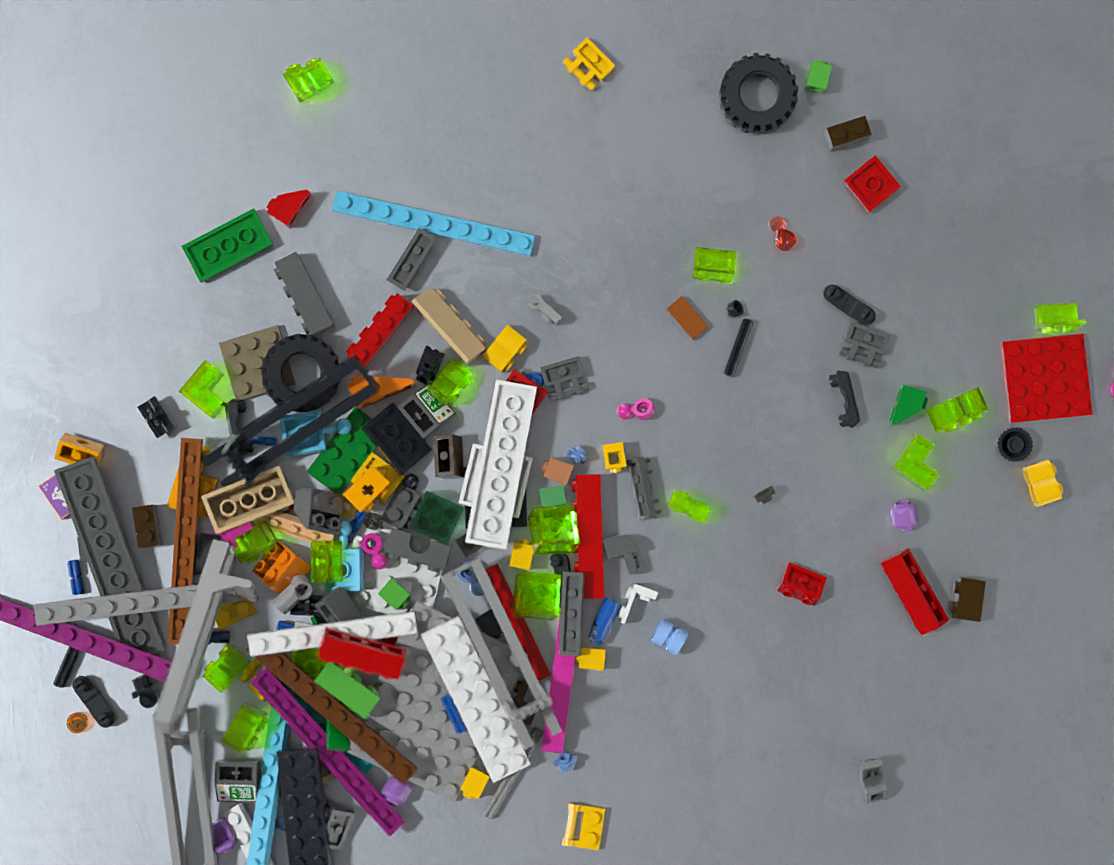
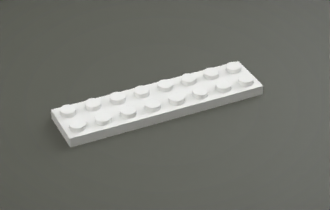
M496 379L467 529L466 543L503 550L507 549L537 387Z
M457 616L422 633L421 636L493 783L531 765L460 617Z

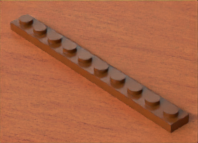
M181 438L171 587L194 585L203 439ZM191 607L170 609L167 644H179Z

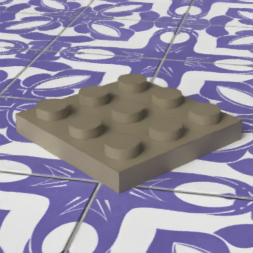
M278 325L219 343L236 401L246 400L267 393L262 385L261 369L263 359L268 350L277 341L282 339ZM289 359L285 362L282 372L287 386L296 384Z

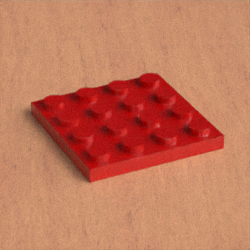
M1084 334L1001 342L1010 423L1093 415Z

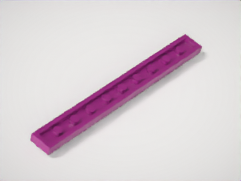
M0 598V621L160 681L166 682L172 661L67 622L36 626L33 609Z
M267 668L263 669L250 681L308 748H319L320 761L388 837L405 823L342 751L327 750V734Z

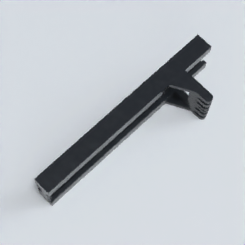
M354 354L203 454L201 460L208 467L220 458L227 456L226 461L229 464L233 463L232 468L235 471L225 477L220 484L226 487L245 479L244 484L249 486L268 463L378 393L380 385L373 376L368 374V369L363 367L362 361ZM356 369L359 370L368 382L367 386L250 462L246 463L238 453L240 445Z

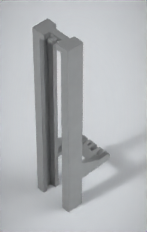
M213 539L153 719L163 733L179 735L220 607L241 600L251 602L259 600V596L250 580L231 576L236 556L232 553L228 555L231 546L227 542Z
M476 558L441 575L440 577L522 748L526 750L534 746L522 719L527 715L537 712L539 709L552 736L562 732L550 707L552 701L539 684L480 558ZM465 569H473L535 698V701L519 709L516 708L454 579L456 573Z
M197 707L187 708L186 715L189 731H186V733L181 732L178 736L163 733L159 729L158 724L153 720L172 865H186L171 750L173 746L186 744L191 745L206 865H218L217 856L214 852L215 840L204 764L207 731L205 729L200 732Z

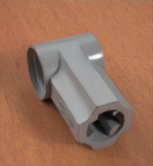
M302 574L294 576L291 584L272 601L281 613L287 614L302 599H307L312 594V587L307 576ZM299 585H306L303 589H297Z

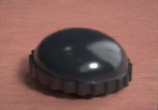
M1012 427L1007 429L998 438L999 453L1008 461H1023L1032 452V437L1022 428Z

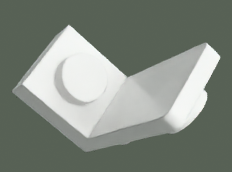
M635 583L633 587L629 586L625 596L628 602L626 607H621L618 615L621 618L620 622L625 624L636 593L639 594V599L650 602L651 599L656 600L658 592Z

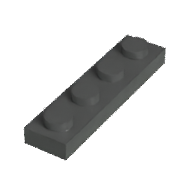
M563 572L559 655L581 656L585 573Z

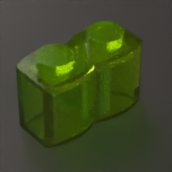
M453 357L443 367L426 391L443 406L449 403L452 405L460 396L457 394L460 388L464 390L471 382L469 377L472 372Z
M673 491L667 502L670 509L677 513L685 514L690 520L697 523H705L711 512V508L707 504L693 500L682 491Z
M263 521L245 532V534L236 537L235 541L238 547L232 548L240 564L247 562L249 565L259 559L258 555L263 552L265 555L274 550L275 547L273 545L278 540L267 521Z

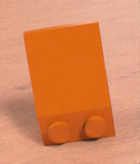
M362 375L351 378V383L347 384L351 395L367 386L368 382ZM373 376L380 385L379 392L356 407L361 410L417 386L416 382L413 379Z

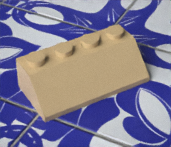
M429 288L411 302L469 366L486 351L484 347L486 342L479 334L476 337L470 331L473 329L472 326L465 319L461 321L457 317L459 312L452 304L448 306L443 301L445 296L438 289L434 291L432 288Z
M279 466L259 473L255 477L254 482L249 486L244 484V479L201 496L216 535L294 504Z

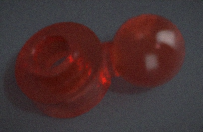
M775 216L771 218L769 227L773 232H777L774 238L775 245L783 251L791 250L796 243L795 235L791 231L784 229L785 221L782 217Z

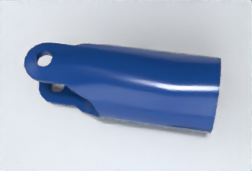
M605 597L589 632L588 639L590 641H594L596 645H601L604 642L620 611L621 604Z

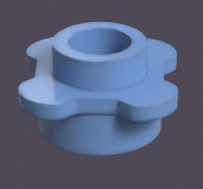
M575 445L569 448L567 452L569 459L574 463L584 464L587 460V452Z
M564 752L553 764L555 767L559 766L562 772H569L574 769L578 758L576 755L572 756L569 752Z

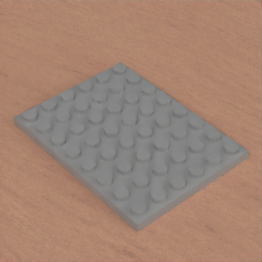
M416 600L411 612H415L417 633L400 635L394 646L406 649V659L399 680L386 679L379 675L373 688L379 692L377 696L380 698V701L366 719L360 715L358 717L418 767V770L408 781L455 802L461 791L460 788L479 753L468 730L457 734L454 729V724H452L445 710L446 706L444 707L441 702V697L450 693L421 636L422 633L453 619V617ZM480 631L510 693L521 671L509 644ZM349 739L348 753L384 769Z

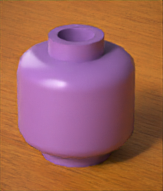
M909 499L896 501L890 509L893 525L896 528H901L902 531L914 529V525L919 522L916 504L910 502Z
M390 776L381 793L389 804L398 807V805L406 803L412 787L408 782L403 785L394 776Z

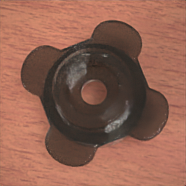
M368 513L367 516L363 517V524L368 529H383V517L381 515Z

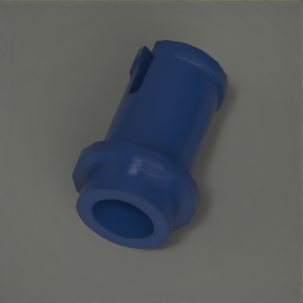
M212 631L208 645H211V643L229 644L230 631Z

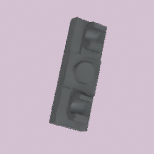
M418 228L388 276L387 281L405 291L437 239Z
M644 456L627 460L639 521L654 518L657 514L661 513V510L654 509V503L659 502V499H652V485L648 474H651L653 470H646L645 464L651 462V460L644 459Z

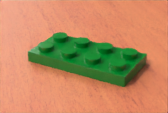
M253 208L181 247L199 281L202 283L273 246V243L256 210Z
M357 407L346 418L352 425L350 432L345 435L336 432L326 445L327 451H322L306 471L332 492L340 495L350 484L351 479L371 452H374L376 446L361 429L372 418Z

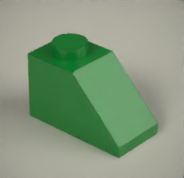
M904 384L901 385L888 425H896L921 412V409H925L928 402L927 392Z

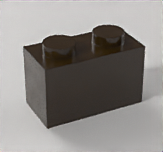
M866 115L828 127L824 131L830 152L868 140L872 135Z
M454 434L433 436L435 477L442 479L463 478L462 437Z
M157 505L132 507L138 549L163 545Z
M958 577L957 581H954L953 593H955V599L950 605L952 618L981 622L986 581Z

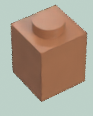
M550 457L549 461L545 460L541 472L544 473V478L567 486L574 466Z

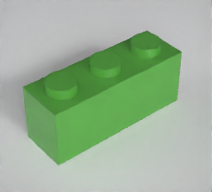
M327 663L315 679V682L366 719L380 701V698L377 696L379 692L370 685L368 688H365L360 684L363 680L354 673L349 676L344 672L345 667L341 664Z

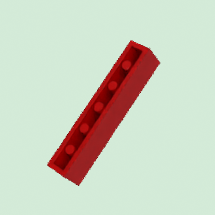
M600 474L576 475V479L572 480V492H576V500H572L573 512H577V521H573V533H577L578 541H574V554H578V562H574V572L585 573L583 599L604 598Z

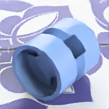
M663 619L650 642L659 647L665 645L666 650L676 656L689 633L681 628L674 629L673 623Z

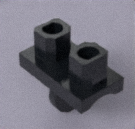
M426 345L415 373L417 374L416 380L423 384H427L429 380L434 382L445 354L439 353L437 349L432 350Z
M153 396L137 407L156 438L175 428L156 396Z
M310 595L307 599H302L290 610V615L322 616L315 607V604L325 595Z
M141 675L133 679L135 691L131 693L132 698L135 699L139 696V703L144 708L155 706L158 698L154 691L159 688L158 683H152L150 676Z

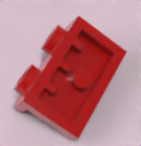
M789 562L777 591L786 597L798 599L806 605L815 606L821 598L827 577Z

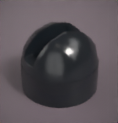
M734 300L726 306L727 315L732 318L738 317L744 312L743 306L738 300Z
M410 473L403 478L401 483L416 491L419 479L415 474Z

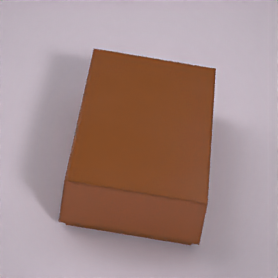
M683 296L666 309L692 340L709 327Z

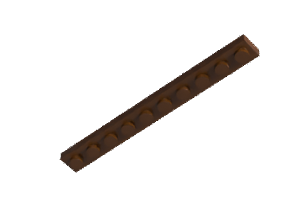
M283 652L253 656L403 785L418 770L417 766L335 696L317 684L314 678Z

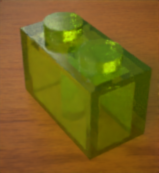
M226 645L218 653L220 656L215 663L211 661L203 669L206 672L202 676L219 693L223 692L239 676L242 670L252 662L235 645L230 647Z

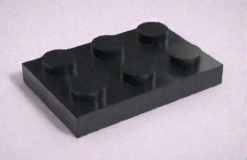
M394 402L361 428L400 476L432 450Z

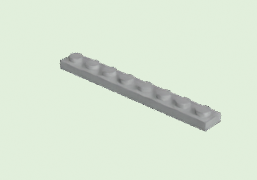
M198 584L34 604L36 626L191 607Z

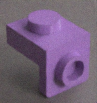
M224 817L212 823L216 846L214 849L215 854L221 851L222 853L230 851L236 841V837Z

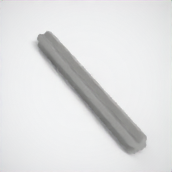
M534 727L530 733L534 746L524 750L528 759L543 735V731L538 727ZM522 769L504 777L483 812L485 817L491 820L494 818Z

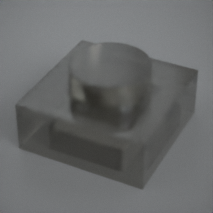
M769 486L752 497L756 504L761 502L764 505L773 499L772 495L776 492L772 486Z
M465 533L455 541L467 558L483 546L466 543L467 533Z

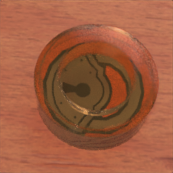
M82 712L72 713L67 718V728L73 733L83 732L88 727V717Z

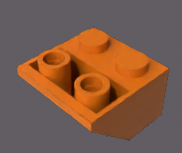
M276 538L260 561L257 562L252 572L270 589L280 594L291 584L294 576L299 574L306 575L312 565Z

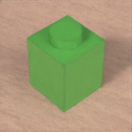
M823 60L812 61L809 66L804 89L824 94L827 89L832 66L827 65L828 63Z
M393 578L378 593L395 610L399 608L404 609L411 601L408 598L411 594Z

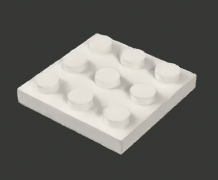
M474 443L472 445L458 502L460 505L472 507L483 451L482 445ZM524 456L513 511L514 518H519L533 461L532 457Z

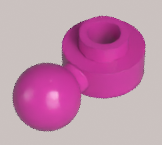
M647 398L637 400L633 406L627 403L621 404L617 409L618 416L623 420L631 418L634 414L640 420H647L655 412L654 405Z
M375 533L365 535L361 542L363 550L373 555L371 563L375 569H384L388 564V559L384 554L380 553L382 547L381 537ZM371 539L375 540L376 546L370 547L368 541Z

